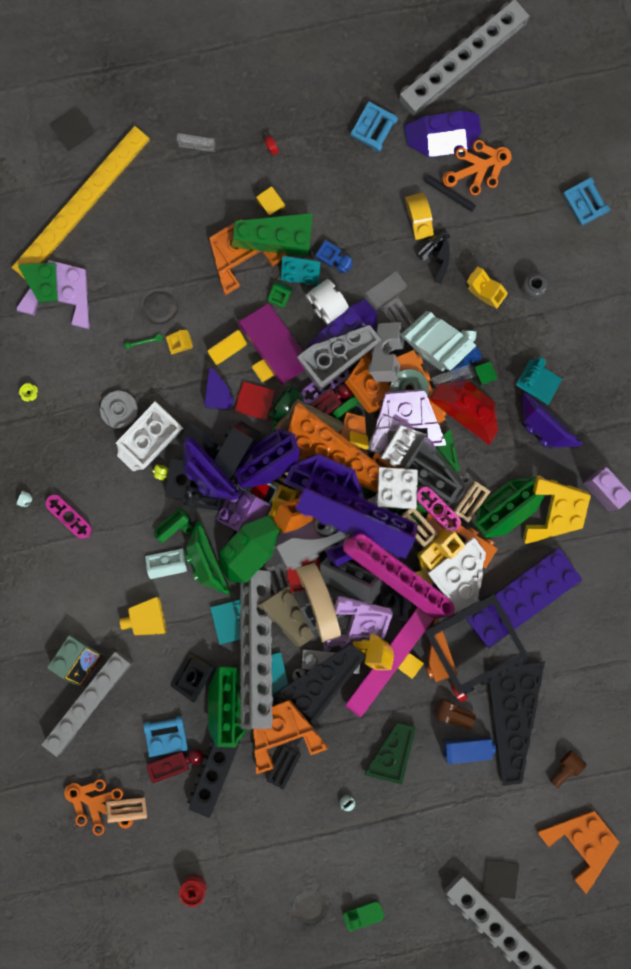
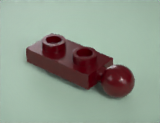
M342 383L339 385L336 393L333 389H330L311 403L310 406L331 415L343 405L340 399L350 397L352 391L346 383Z
M193 749L189 751L187 756L181 751L147 764L146 768L152 784L188 771L190 769L188 764H199L203 759V755L200 750Z

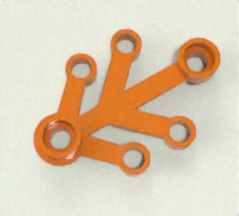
M477 140L472 145L473 150L491 156L484 160L468 153L465 148H458L455 151L456 158L459 160L464 159L474 165L456 173L452 171L444 173L442 183L447 187H453L459 179L477 172L468 191L471 195H478L481 192L480 185L487 168L494 165L490 177L486 179V185L489 188L496 187L498 185L497 178L502 166L508 165L511 161L512 156L509 149L499 147L495 150L486 146L483 141ZM477 143L481 144L480 150L476 149ZM460 150L464 152L463 157H460L458 155V152ZM501 153L505 154L504 160L500 159ZM450 175L454 178L452 183L448 181ZM491 178L495 181L493 186L489 184ZM473 186H476L478 189L476 193L472 192Z
M100 778L94 783L84 786L78 783L69 784L64 791L66 800L74 805L77 815L75 819L76 824L84 826L88 822V816L83 811L81 803L83 802L88 805L94 824L93 833L97 836L102 835L105 831V825L101 821L99 811L107 815L106 805L103 802L113 799L120 800L124 795L123 790L115 788L111 792L90 797L86 793L94 790L103 791L106 788L107 783L104 779ZM97 782H102L103 788H98ZM71 790H75L77 792V796H72ZM119 791L121 796L115 797L114 792ZM79 817H84L85 822L80 823ZM129 820L128 824H124L122 821L118 822V824L122 828H129L134 820ZM96 826H101L102 832H97Z

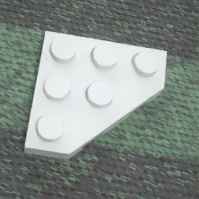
M474 537L464 543L465 547L453 559L445 558L427 572L443 595L453 602L456 612L479 601V589L481 588L482 569L486 553Z

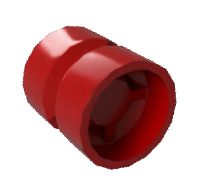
M196 874L186 877L179 891L181 902L189 907L199 905L203 901L207 890L205 879Z

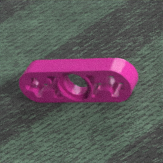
M424 486L417 488V502L445 530L456 531L460 527V518L431 488ZM421 492H428L426 496L433 501L429 502L426 499H421ZM437 503L442 506V511L439 514L433 512V507ZM446 515L448 518L454 519L452 521L454 525H448L449 522L442 517Z
M51 495L47 498V509L74 535L83 539L91 535L92 526L62 497ZM59 500L58 505L61 508H64V506H66L67 508L63 509L60 515H58V512H60V510L57 507L52 508L51 506L53 504L51 501ZM68 511L74 514V519L71 522L64 520V514ZM78 518L81 520L78 522L80 526H87L85 529L87 531L86 534H79L80 529L77 526L71 527L78 521Z

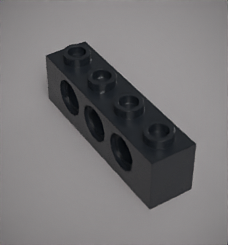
M213 739L211 740L209 748L212 751L210 756L206 755L203 760L202 767L205 768L202 774L198 773L194 785H197L195 793H190L187 801L190 804L188 810L208 818L211 817L240 742H238L236 747H216ZM215 753H224L225 760L217 761ZM208 771H216L218 778L210 779L207 775ZM201 789H208L211 795L208 798L202 797L200 794Z

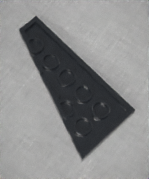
M350 643L272 695V705L290 699L312 726L361 664L366 654ZM303 737L294 739L289 742L292 743L294 746H297V744L301 741Z
M545 661L526 663L518 667L513 665L508 668L509 672L502 676L497 674L491 677L492 680L489 682L503 786L522 784Z

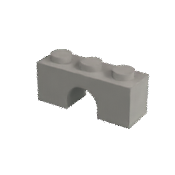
M400 322L378 324L376 334L382 341L372 348V363L369 364V373L373 376L375 382L398 381L400 363L395 354H388L393 350L403 349L405 339L401 334L404 332V329Z

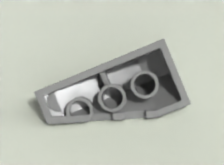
M368 325L348 332L345 335L314 344L300 354L297 359L316 387L322 390L382 340L372 327Z

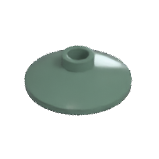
M403 370L399 372L398 381L391 382L390 392L406 391V386L411 385L413 390L424 389L428 396V381L417 370Z

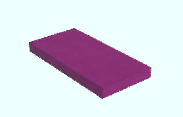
M269 303L238 322L241 330L281 385L305 371L297 359L304 351Z

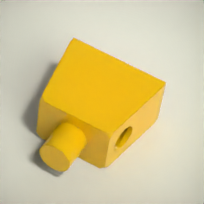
M155 597L129 608V617L119 619L121 629L132 628L134 635L167 633L160 597Z

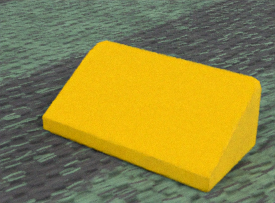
M236 330L208 349L207 352L214 363L218 365L245 347L247 342L241 332Z

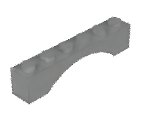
M375 496L367 500L378 505V502L375 501ZM339 531L326 538L315 540L292 538L276 546L275 551L285 570L291 568L293 571L302 566L301 562L307 559L309 562L319 557V553L336 546L340 542L343 543L347 538L354 535Z
M119 650L114 652L42 743V746L56 757L62 754L89 716L133 662Z

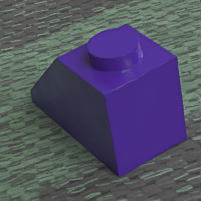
M209 368L205 407L229 411V406H233L234 395H231L230 389L213 368Z

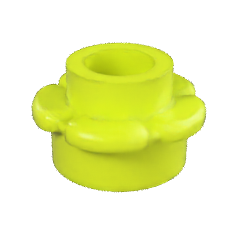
M25 383L19 389V395L22 400L28 402L37 398L38 389L35 385Z
M156 464L155 468L152 469L154 477L160 480L168 478L169 468Z

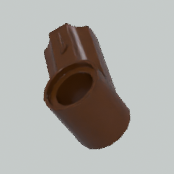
M441 699L434 717L446 723H453L471 730L476 714Z

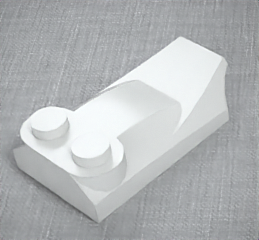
M154 402L116 442L118 447L117 456L132 471L144 470L180 434L183 427L162 406Z

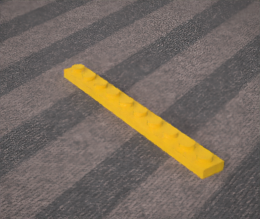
M134 126L11 268L24 278L18 265L44 263L149 142V137Z

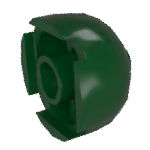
M291 384L287 386L290 390L288 392L284 390L273 405L274 413L269 412V416L278 422L288 414L296 399L304 402L302 393Z

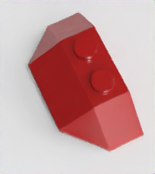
M466 379L437 385L429 400L486 444L490 445L498 431L495 401Z

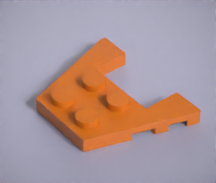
M234 223L209 238L225 296L240 287V284L230 270L261 252L231 247ZM262 251L272 267L282 262L283 256H287L286 254Z
M372 349L361 357L345 381L346 385L368 413L379 411L385 392H390L389 382H375L373 376L369 373V364L372 363ZM409 385L406 387V390H413V387Z
M290 699L272 705L273 722L271 729H253L257 774L274 768L268 752L269 748L294 739L304 737L310 755L328 749L327 744Z
M594 810L537 831L548 847L563 835H566L589 866L574 877V880L585 894L589 892L619 844L617 838Z

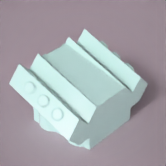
M428 311L423 313L401 334L417 354L419 353L423 359L442 372L445 369L452 370L476 347L469 338L464 337L458 330L442 319L436 318Z

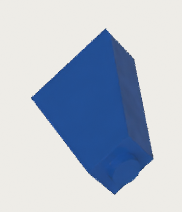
M489 737L443 739L444 760L447 764L492 760V754L496 752L495 742H492V739Z

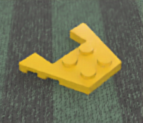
M536 475L533 489L535 495L552 496L545 525H526L523 535L524 543L528 544L582 529L591 497L589 492L570 485L565 486L551 479L550 481Z

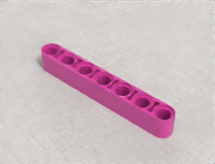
M359 534L344 541V551L350 557L429 616L439 619L453 615L454 604L450 599L367 536Z
M416 607L408 621L405 622L390 643L394 651L392 670H374L371 668L348 699L345 707L361 717L434 618L419 607Z

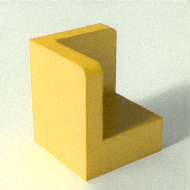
M272 186L256 197L259 206L263 207L269 216L279 209L281 211L285 210V204Z

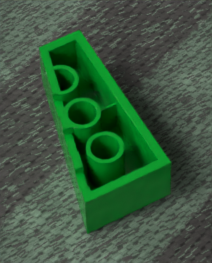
M313 213L235 221L231 247L306 257L310 250Z

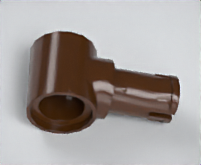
M570 750L561 759L560 770L549 781L556 788H559L569 777L573 775L578 776L585 769L587 763L573 750Z

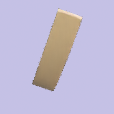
M312 563L297 568L299 580L302 587L305 588L317 621L316 627L321 641L324 642L340 637V628L333 603L316 564Z

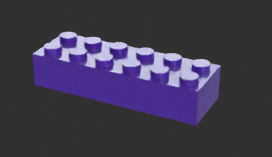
M310 476L296 507V510H299L301 514L312 516L322 524H330L340 532H347L354 536L363 534L381 548L390 551L392 555L405 559L416 539L418 523L385 508L377 507L378 505L314 476Z
M556 548L494 594L515 630L583 579L560 548ZM493 604L466 618L468 624L488 649L509 634Z

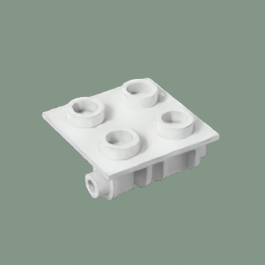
M400 425L381 458L390 461L389 463L394 467L397 464L406 466L427 434Z
M379 467L378 494L375 496V501L378 502L377 507L416 509L418 470Z

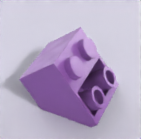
M239 489L242 494L237 499H226L216 520L239 531L244 525L265 517L271 505Z

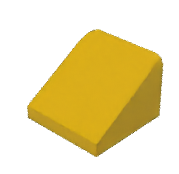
M179 330L166 336L171 355L193 348L188 330Z
M264 360L252 366V369L262 382L275 376Z
M353 431L349 432L347 440L358 449H368L367 435Z
M408 653L398 669L413 679L424 663Z

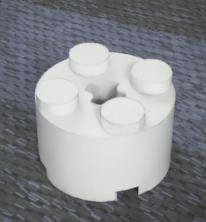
M326 279L305 295L310 304L315 305L314 312L320 319L322 318L327 325L349 308L340 291L337 292L334 289L335 285L329 279Z

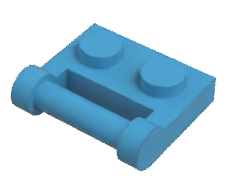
M368 102L351 132V137L380 152L392 125L396 124L398 118ZM384 118L386 123L375 141L371 137L381 119Z
M592 177L562 194L581 227L611 210L609 205H606L600 196ZM585 188L589 190L599 210H595L584 191Z
M182 715L176 716L175 719L143 723L149 757L188 750ZM178 727L177 732L152 735L153 730Z

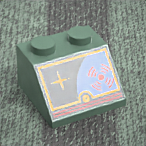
M72 634L67 637L47 668L61 678L84 688L105 655Z

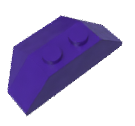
M466 111L424 116L404 126L407 145L428 158L455 154L458 148H465L468 151L481 134L479 115Z
M366 299L358 302L324 328L308 344L307 348L368 325L376 332L377 312Z
M524 392L521 395L522 424L525 425L524 429L529 434L536 435L539 438L538 442L543 447H549L550 449L577 448L583 444L528 392Z
M277 429L253 445L243 458L241 466H238L236 469L239 487L245 488L269 484L288 472L293 464L298 463L300 450L296 435L282 429Z
M192 436L184 440L183 468L186 476L199 485L198 489L200 492L214 498L237 499L242 492Z
M316 454L293 464L284 482L304 491L310 476H314L362 499L364 498L355 469L321 454Z

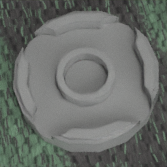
M117 390L110 392L103 398L99 411L101 418L107 425L112 428L122 429L134 423L138 415V405L132 395Z

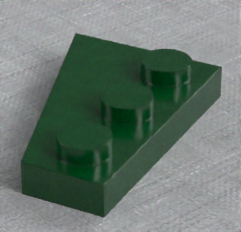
M397 722L364 775L402 785L416 727Z

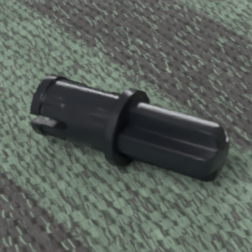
M442 228L432 239L427 240L428 243L417 252V257L421 261H425L431 254L439 250V247L445 240L450 238V234L446 235L447 231Z

